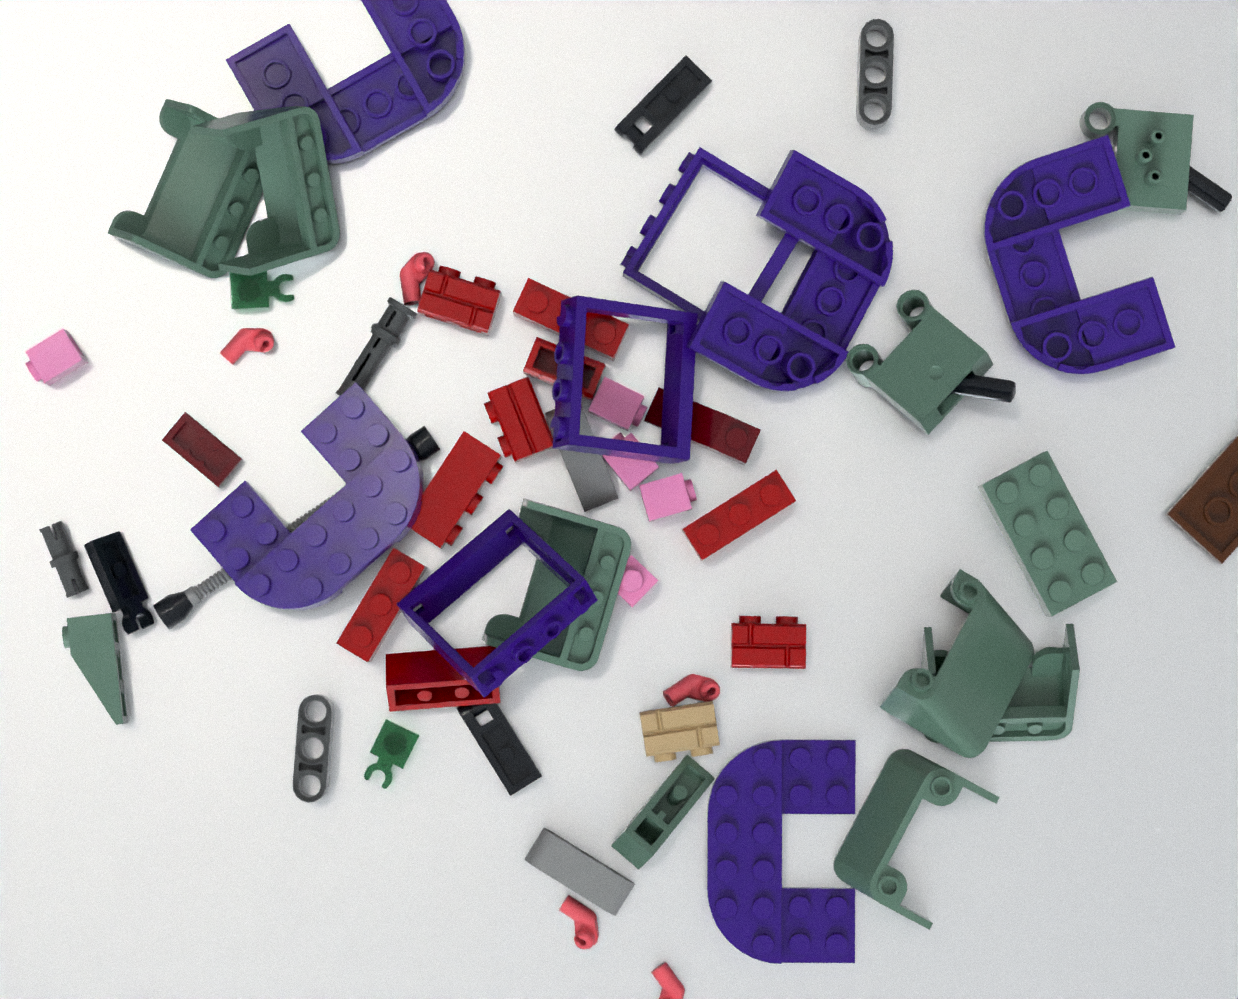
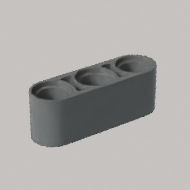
M873 19L867 22L862 28L858 40L856 117L859 124L868 130H878L883 127L888 121L892 110L894 33L890 24L881 19ZM872 30H878L884 34L886 43L879 47L872 46L868 43L866 34ZM873 66L879 67L884 72V81L871 83L865 76V70ZM877 103L883 109V117L879 120L869 119L864 113L865 105Z
M321 694L310 695L305 698L298 710L293 791L297 798L307 803L315 802L324 797L329 787L335 710L332 701L327 696ZM315 700L322 702L326 707V716L320 722L311 720L307 714L308 705ZM313 737L319 739L324 748L322 755L315 759L310 758L304 751L305 742ZM306 775H314L319 779L321 787L316 795H308L303 791L301 782Z

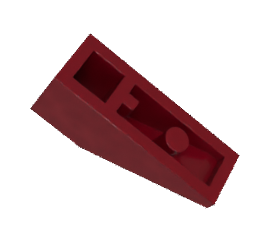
M658 387L644 421L661 429L664 389ZM693 401L691 442L745 465L761 429Z

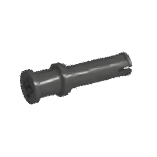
M389 297L387 300L389 306L379 322L373 323L370 327L372 328L370 332L373 335L355 361L342 385L335 392L336 394L342 395L355 382L363 390L366 388L391 346L396 347V345L400 344V335L410 319L416 318L418 315L416 312Z

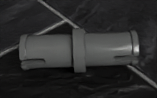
M59 521L52 524L57 539L54 538L50 526L39 529V531L43 535L52 558L49 561L51 568L56 567L66 592V597L68 598L77 594L72 579L75 581L79 593L88 590L89 587L76 560L79 558L78 552H73L63 528V523Z

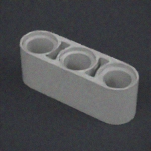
M581 405L579 434L594 436ZM555 409L545 413L549 425L554 417ZM560 450L584 512L619 498L602 455Z
M543 828L524 859L535 868L616 916L635 885L620 873L546 828Z

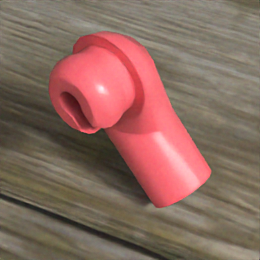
M428 252L416 253L400 271L404 305H416L420 302V283L428 276L429 270L433 269L435 263L433 256Z
M242 328L221 350L220 354L234 365L245 351L269 352L274 346V338L272 333L264 328Z
M690 674L664 690L663 695L672 707L687 697L707 702L713 701L719 696L720 686L711 678Z
M568 895L559 911L574 920V942L576 946L584 950L590 949L597 943L599 937L597 916L591 909Z
M666 962L651 972L662 987L659 999L684 998L685 988Z

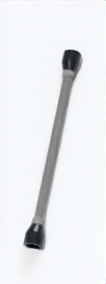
M425 426L407 438L415 450L419 461H424L440 451L439 446ZM324 500V503L321 502L320 506L317 505L316 509L312 508V511L309 510L308 514L305 513L304 516H300V519L297 518L296 522L293 521L292 524H288L287 528L293 532L325 504L327 500ZM222 568L221 571H217V574L214 573L209 579L207 578L201 584H198V587L191 586L183 592L167 595L155 603L153 607L166 627L171 629L186 619L194 606L202 602L203 596L206 597L207 593L211 594V591H215V588L218 589L219 585L223 586V583L226 584L227 580H231V577Z

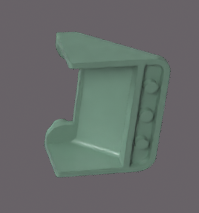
M166 99L160 111L159 122L164 132L177 138V141L144 215L131 210L120 212L114 217L107 233L206 277L219 278L227 272L219 271L218 263L235 257L263 193L255 148L248 150L236 149L229 144L226 137L193 134L191 126L218 118L193 105Z
M523 498L519 518L537 535L543 536L542 539L586 579L598 599L584 614L575 619L555 639H552L533 655L532 658L577 671L588 670L597 663L630 554L631 539L628 533L620 527ZM536 558L520 616L516 617L509 614L495 615L486 624L482 640L486 645L497 648L563 592L567 586Z
M959 569L944 588L940 597L969 615L937 675H932L930 671L924 668H914L906 671L883 700L880 708L957 754L966 758H974L986 749L1032 661L1034 647L1030 639L985 586L975 577Z

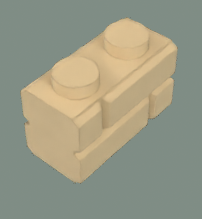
M713 701L639 712L646 757L654 756L655 762L677 759L676 752L687 750L691 751V757L713 754L712 746L720 745Z

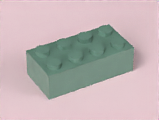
M1048 451L1042 452L978 486L984 501L1046 617H1052L1117 582Z

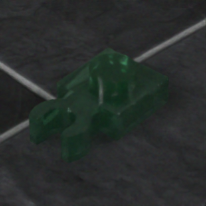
M267 271L252 276L229 272L231 310L268 308L269 297H274L277 301L283 303L294 300V295H284L279 290L281 282L293 281V275L282 274L273 281H268Z
M386 719L370 753L378 756L379 759L377 763L371 764L366 769L364 779L369 780L375 770H381L385 774L382 788H388L393 780V772L391 770L393 765L402 769L405 767L420 735Z

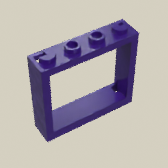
M699 147L695 155L689 152L682 161L678 171L683 173L677 185L674 186L669 183L659 200L664 205L657 217L650 214L640 231V234L645 236L638 248L633 246L629 248L620 264L625 267L623 277L679 311L698 313L697 322L700 321L705 311L639 272L640 268L702 167L761 203L769 191V188ZM785 233L748 295L762 302L797 245L798 239Z
M579 295L562 300L561 313L557 317V324L560 326L559 342L554 352L555 362L557 363V379L552 388V397L555 401V413L550 424V428L554 429L552 449L669 464L690 460L696 352L686 346L697 327L698 313ZM587 312L667 324L661 445L579 434Z
M508 509L398 602L397 606L409 624L483 697H486L519 667L527 663L547 643L555 639L575 619L584 614L598 599L586 579L516 514ZM510 527L513 528L510 532H508V533L505 532V531L508 530ZM522 544L561 580L567 588L473 668L428 623ZM419 604L421 605L418 610L413 611Z

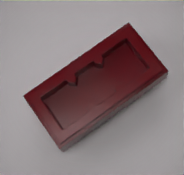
M184 412L162 439L164 443L219 488L243 460L187 412Z

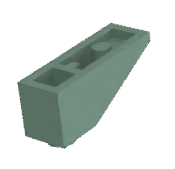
M116 613L67 618V626L62 627L64 647L70 648L72 658L116 725L128 723Z
M686 755L612 843L611 847L637 869H640L653 857L715 778L689 755Z

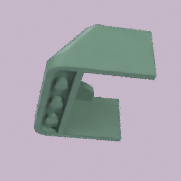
M289 106L239 112L191 126L193 134L226 137L229 144L236 149L248 150L255 148L268 218L254 222L248 229L246 242L249 254L218 263L219 271L252 276L330 251L336 246L340 237L339 223L320 120L313 109L304 106Z
M1066 624L1063 648L1046 647L1033 656L1031 667L1027 668L989 742L1059 740L1071 733L1080 673L1074 624ZM924 627L921 668L927 669L932 675L936 676L949 651H934L932 627ZM925 735V737H926L928 740H930V741H932V742H935V743H939V742L933 740L932 738L928 737L927 735Z
M898 749L887 758L833 861L834 872L844 883L930 930L933 923L928 918L901 904L907 892V881L900 871L888 865L922 799L937 806H946L957 799L963 787L997 804L1000 797L914 751Z

